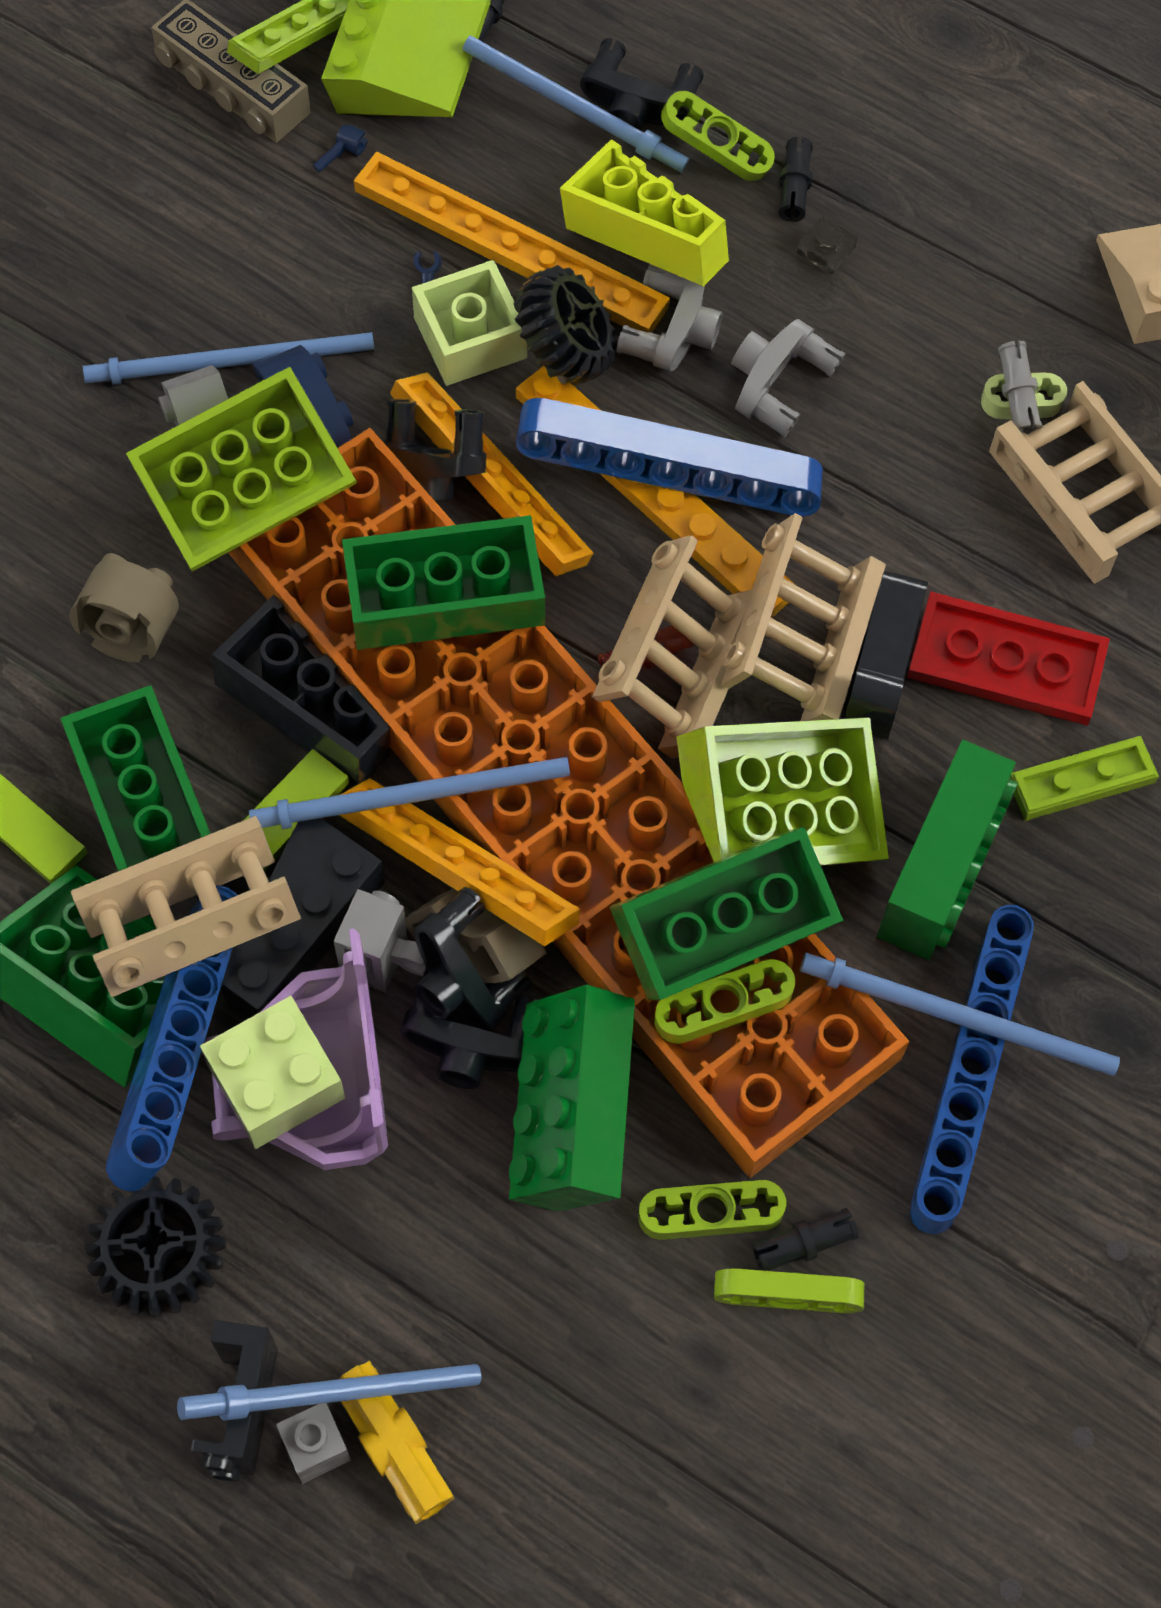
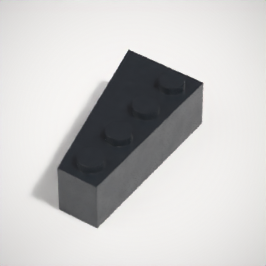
M275 594L212 654L216 686L308 752L312 749L317 751L346 774L349 781L353 784L358 785L367 780L389 757L390 727L354 685L347 684L337 672V666L328 655L321 654L309 640V634L298 621L294 622L284 611V605Z
M321 818L297 823L269 879V882L285 877L301 919L237 945L227 964L221 984L225 1001L248 1018L260 1013L301 972L312 971L334 945L336 934L357 889L372 894L373 891H378L385 883L382 860Z

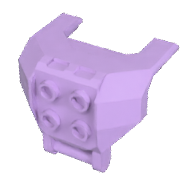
M354 928L349 929L351 951L343 954L342 967L301 972L262 1010L264 1011L285 998L292 996L342 1081L345 1094L344 1100L270 1141V1143L323 1170L367 1164L384 1153L388 1147L366 965L361 937ZM218 1035L206 1038L204 1043L217 1037ZM212 1074L216 1119L212 1121L213 1138L215 1140L247 1138L248 1135Z

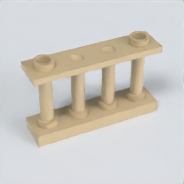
M1082 381L1076 384L1067 408L1069 412L1029 434L1020 432L1012 420L996 428L989 452L1095 584L1109 576L1118 556L1117 548L1161 524V475L1108 412L1103 399L1098 394L1093 393ZM1080 425L1095 442L1094 445L1054 467L1047 465L1036 452V449ZM1106 458L1122 476L1081 500L1073 498L1062 484V482ZM1135 491L1148 507V511L1109 533L1101 532L1089 518V515Z
M794 513L780 524H773L763 538L762 548L765 549L736 640L727 650L723 660V665L727 668L721 685L729 689L752 675L801 701V707L804 708L801 721L839 719L886 564L870 556L854 567L849 566L846 568L796 540L803 517ZM789 558L838 584V590L841 592L837 605L833 606L784 579ZM777 596L826 623V628L829 631L823 646L771 618ZM764 636L814 662L816 672L811 685L758 658Z
M692 535L666 541L654 552L650 571L609 660L602 666L599 672V683L592 696L598 702L628 696L665 725V733L658 749L669 758L679 757L676 736L704 726H713L728 691V688L721 685L727 668L723 665V660L727 650L736 640L752 591L748 590L726 595L688 563L698 542ZM680 581L716 610V617L709 632L671 601ZM663 619L699 647V656L693 670L654 640ZM645 657L682 686V695L675 709L636 678Z
M257 816L71 891L74 903L90 937L93 938L104 934L109 949L94 954L93 958L111 997L301 919L285 877L269 882L265 875L263 867L271 865L275 861ZM244 876L250 891L222 902L216 886ZM198 895L203 910L175 921L169 906ZM151 914L156 929L127 940L122 925Z

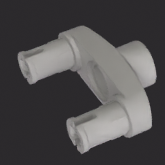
M649 264L643 284L670 298L679 300L667 333L663 332L661 335L624 325L618 339L617 353L642 358L643 360L653 362L654 367L672 372L681 363L691 345L710 350L713 349L720 330L723 312L702 306L703 286Z
M800 319L791 322L771 342L751 331L738 348L731 362L733 366L749 375L735 410L749 419L755 417L785 438L796 424L800 413L793 411L770 395L768 392L771 385L792 357H801L831 377L843 360L845 353L814 334L815 329Z

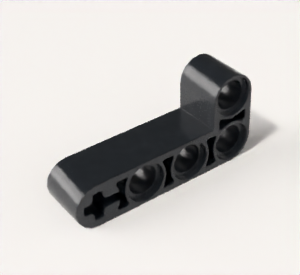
M884 571L878 589L845 719L870 718L872 737L887 741L899 704L904 676L928 581Z

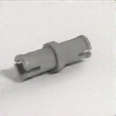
M1011 341L998 347L1005 383L1001 388L1003 396L1009 400L1013 423L1020 432H1023L1022 429L1024 428L1025 433L1029 434L1043 427L1035 392L1038 390L1037 379L1031 376L1026 342L1018 341V347L1016 348L1015 341Z

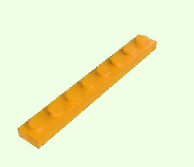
M377 151L354 180L355 192L490 260H494L496 263L528 279L536 272L552 268L556 265L563 269L570 267L576 276L582 275L585 278L588 286L595 287V294L599 300H604L603 306L606 312L611 314L609 320L621 326L627 325L630 328L652 333L669 309L670 297Z
M545 366L541 367L516 387V398L522 404L529 399L546 398L600 410L570 382L562 384L557 376L550 378ZM601 474L672 540L690 535L696 538L698 542L691 557L732 594L752 590L763 555L695 494ZM784 575V579L793 583L787 576ZM777 596L771 618L789 602Z

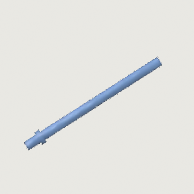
M370 332L120 362L118 357L109 358V363L83 366L85 384L112 381V385L122 384L121 379L196 371L211 365L215 368L254 364L299 345H302L310 355L318 353L320 356L374 350L373 334Z
M563 757L290 804L288 799L278 800L277 806L249 810L250 818L257 816L262 828L281 825L282 829L292 828V823L567 777L570 776L568 758Z
M805 953L799 971L827 980L826 986L837 989L841 985L1114 1076L1118 1070L1120 1057L845 966L846 960L837 957L830 961L809 953Z

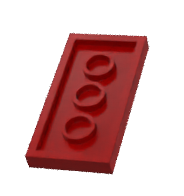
M930 591L907 678L1088 726L1092 718L1110 638Z

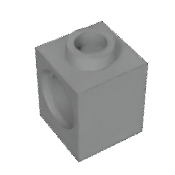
M327 1403L317 1404L276 1424L302 1484L351 1461Z

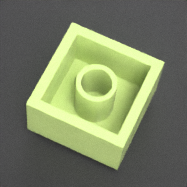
M494 260L412 287L414 319L446 386L527 358V342L519 336L522 333V329L515 322V318L518 315L513 304L515 302Z
M292 996L285 998L200 1045L210 1071L255 1149L345 1099L339 1075Z

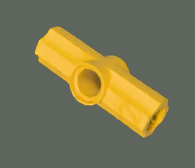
M368 1361L362 1365L355 1366L343 1374L340 1379L379 1374L371 1362ZM391 1395L340 1401L359 1431L360 1435L357 1437L381 1477L386 1475L395 1490L396 1496L415 1524L432 1517L454 1500L452 1492L425 1451L428 1447L404 1407L399 1409Z

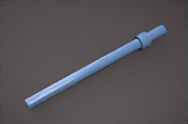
M471 35L465 41L463 51L636 147L635 152L648 160L655 158L680 173L685 169L689 157L662 143V137L648 129L645 133Z
M477 1364L248 1390L245 1385L220 1387L218 1393L180 1397L177 1402V1411L181 1420L220 1416L223 1421L243 1419L248 1416L249 1412L475 1386L481 1382V1370Z

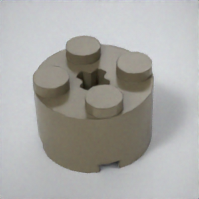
M108 553L94 567L69 614L70 622L79 635L85 630L95 638L91 646L110 657L126 662H140L143 655H149V659L155 656L179 609L178 599L171 589L173 580L163 570L158 568H149L147 570L144 567L126 561L117 554Z

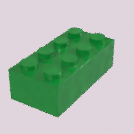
M531 515L342 539L357 650L545 625V594Z
M151 685L60 718L118 871L211 834Z
M962 739L888 901L876 938L929 961L936 945L944 949L946 948L1018 785V782L1010 779L1016 765L1015 761Z
M805 827L783 832L610 906L614 920L648 1000L667 998L843 921Z
M587 984L526 1004V1013L522 1021L524 1032L522 1059L518 1068V1103L513 1119L515 1136L513 1158L509 1166V1200L559 1212L620 1199L635 999Z

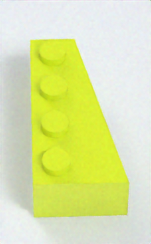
M612 139L560 187L565 225L568 230L703 287L729 261L725 219L691 195L686 194L682 196L676 192L673 182L663 175L659 178L652 175L646 170V163L636 156L629 158L624 155L621 145Z

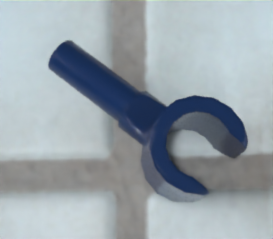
M343 125L338 131L336 143L313 164L314 169L320 173L338 156H341L345 150L356 156L362 154L368 143L367 139L363 138L365 132L353 125Z
M435 250L434 264L427 269L423 268L421 264L422 252L418 251L414 255V265L421 272L422 284L434 280V275L442 267V258Z

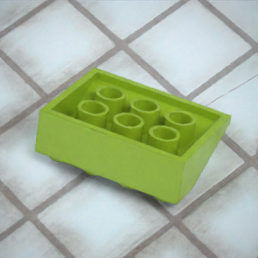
M350 0L321 78L336 113L453 117L473 57L463 51V46L470 35L479 39L491 0Z
M291 367L274 374L126 453L192 572L357 484L356 479Z
M870 718L704 726L676 736L682 784L713 862L788 830L805 827L821 866L889 859Z

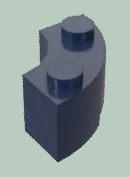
M299 345L252 364L259 382L291 367L336 447L352 439L348 427L353 426L351 413L343 400L340 402L336 401L325 379L327 378L326 368L318 353L310 355L302 345Z

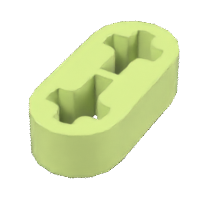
M1031 373V376L1036 378L1038 383V390L1035 392L1039 417L1048 418L1055 416L1062 409L1067 396L1065 382L1053 373ZM1004 374L994 375L988 379L981 397L983 410L989 416L996 419H1012L1009 400L1007 402L1001 401L1000 396L995 395L996 392H1002L1001 387L1005 383ZM1039 391H1047V395L1053 397L1052 400H1045L1044 395L1039 393Z

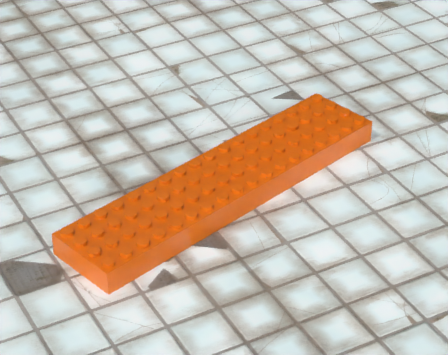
M368 428L338 448L357 484L228 552L229 555L267 600L275 594L284 605V611L294 622L298 621L308 632L309 640L321 654H327L335 663L337 672L347 684H353L390 727L389 747L419 782L563 757L568 758L570 776L437 798L434 801L465 838L580 909L579 924L552 942L588 985L635 999L632 1038L749 1179L900 1062L909 1044V1040L868 994L841 985L835 989L826 986L827 980L799 971L805 953L830 961L835 959L832 952L815 933L715 976L718 977L764 960L775 959L782 961L791 968L795 976V987L792 997L783 1008L684 1043L668 1042L658 1034L654 1020L656 1007L660 1000L647 999L610 906L713 863L683 784L610 700L598 702L592 697L597 685L545 626L357 650L342 539L456 525L371 428ZM770 975L764 976L762 986L749 992L748 983L743 982L748 992V1003L750 1005L754 1004L752 1001L754 992L769 988L773 995L779 994L780 985L783 983L782 980L774 982ZM718 990L710 998L713 1008L721 1013L733 1012L739 1006L737 996L729 990ZM695 999L697 1001L696 1010L686 1014H680L677 1008H671L669 1019L666 1022L675 1021L678 1027L682 1028L685 1027L686 1018L701 1011V1020L706 1021L707 1019L701 1008V999Z

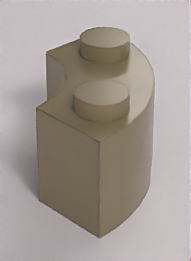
M454 888L446 891L405 917L406 927L414 938V929L430 913L437 914L458 894V891ZM487 909L481 915H478L458 935L459 945L484 983H499L511 980L547 954L540 943Z

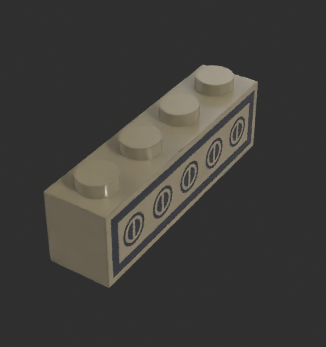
M183 0L151 27L155 44L154 52L159 61L168 68L173 67L183 74L194 88L198 90L203 89L213 96L224 110L228 112L233 111L246 120L249 127L256 133H263L277 143L311 113L308 86L279 64H275L257 74L227 53L228 40L234 38L237 34L190 0Z

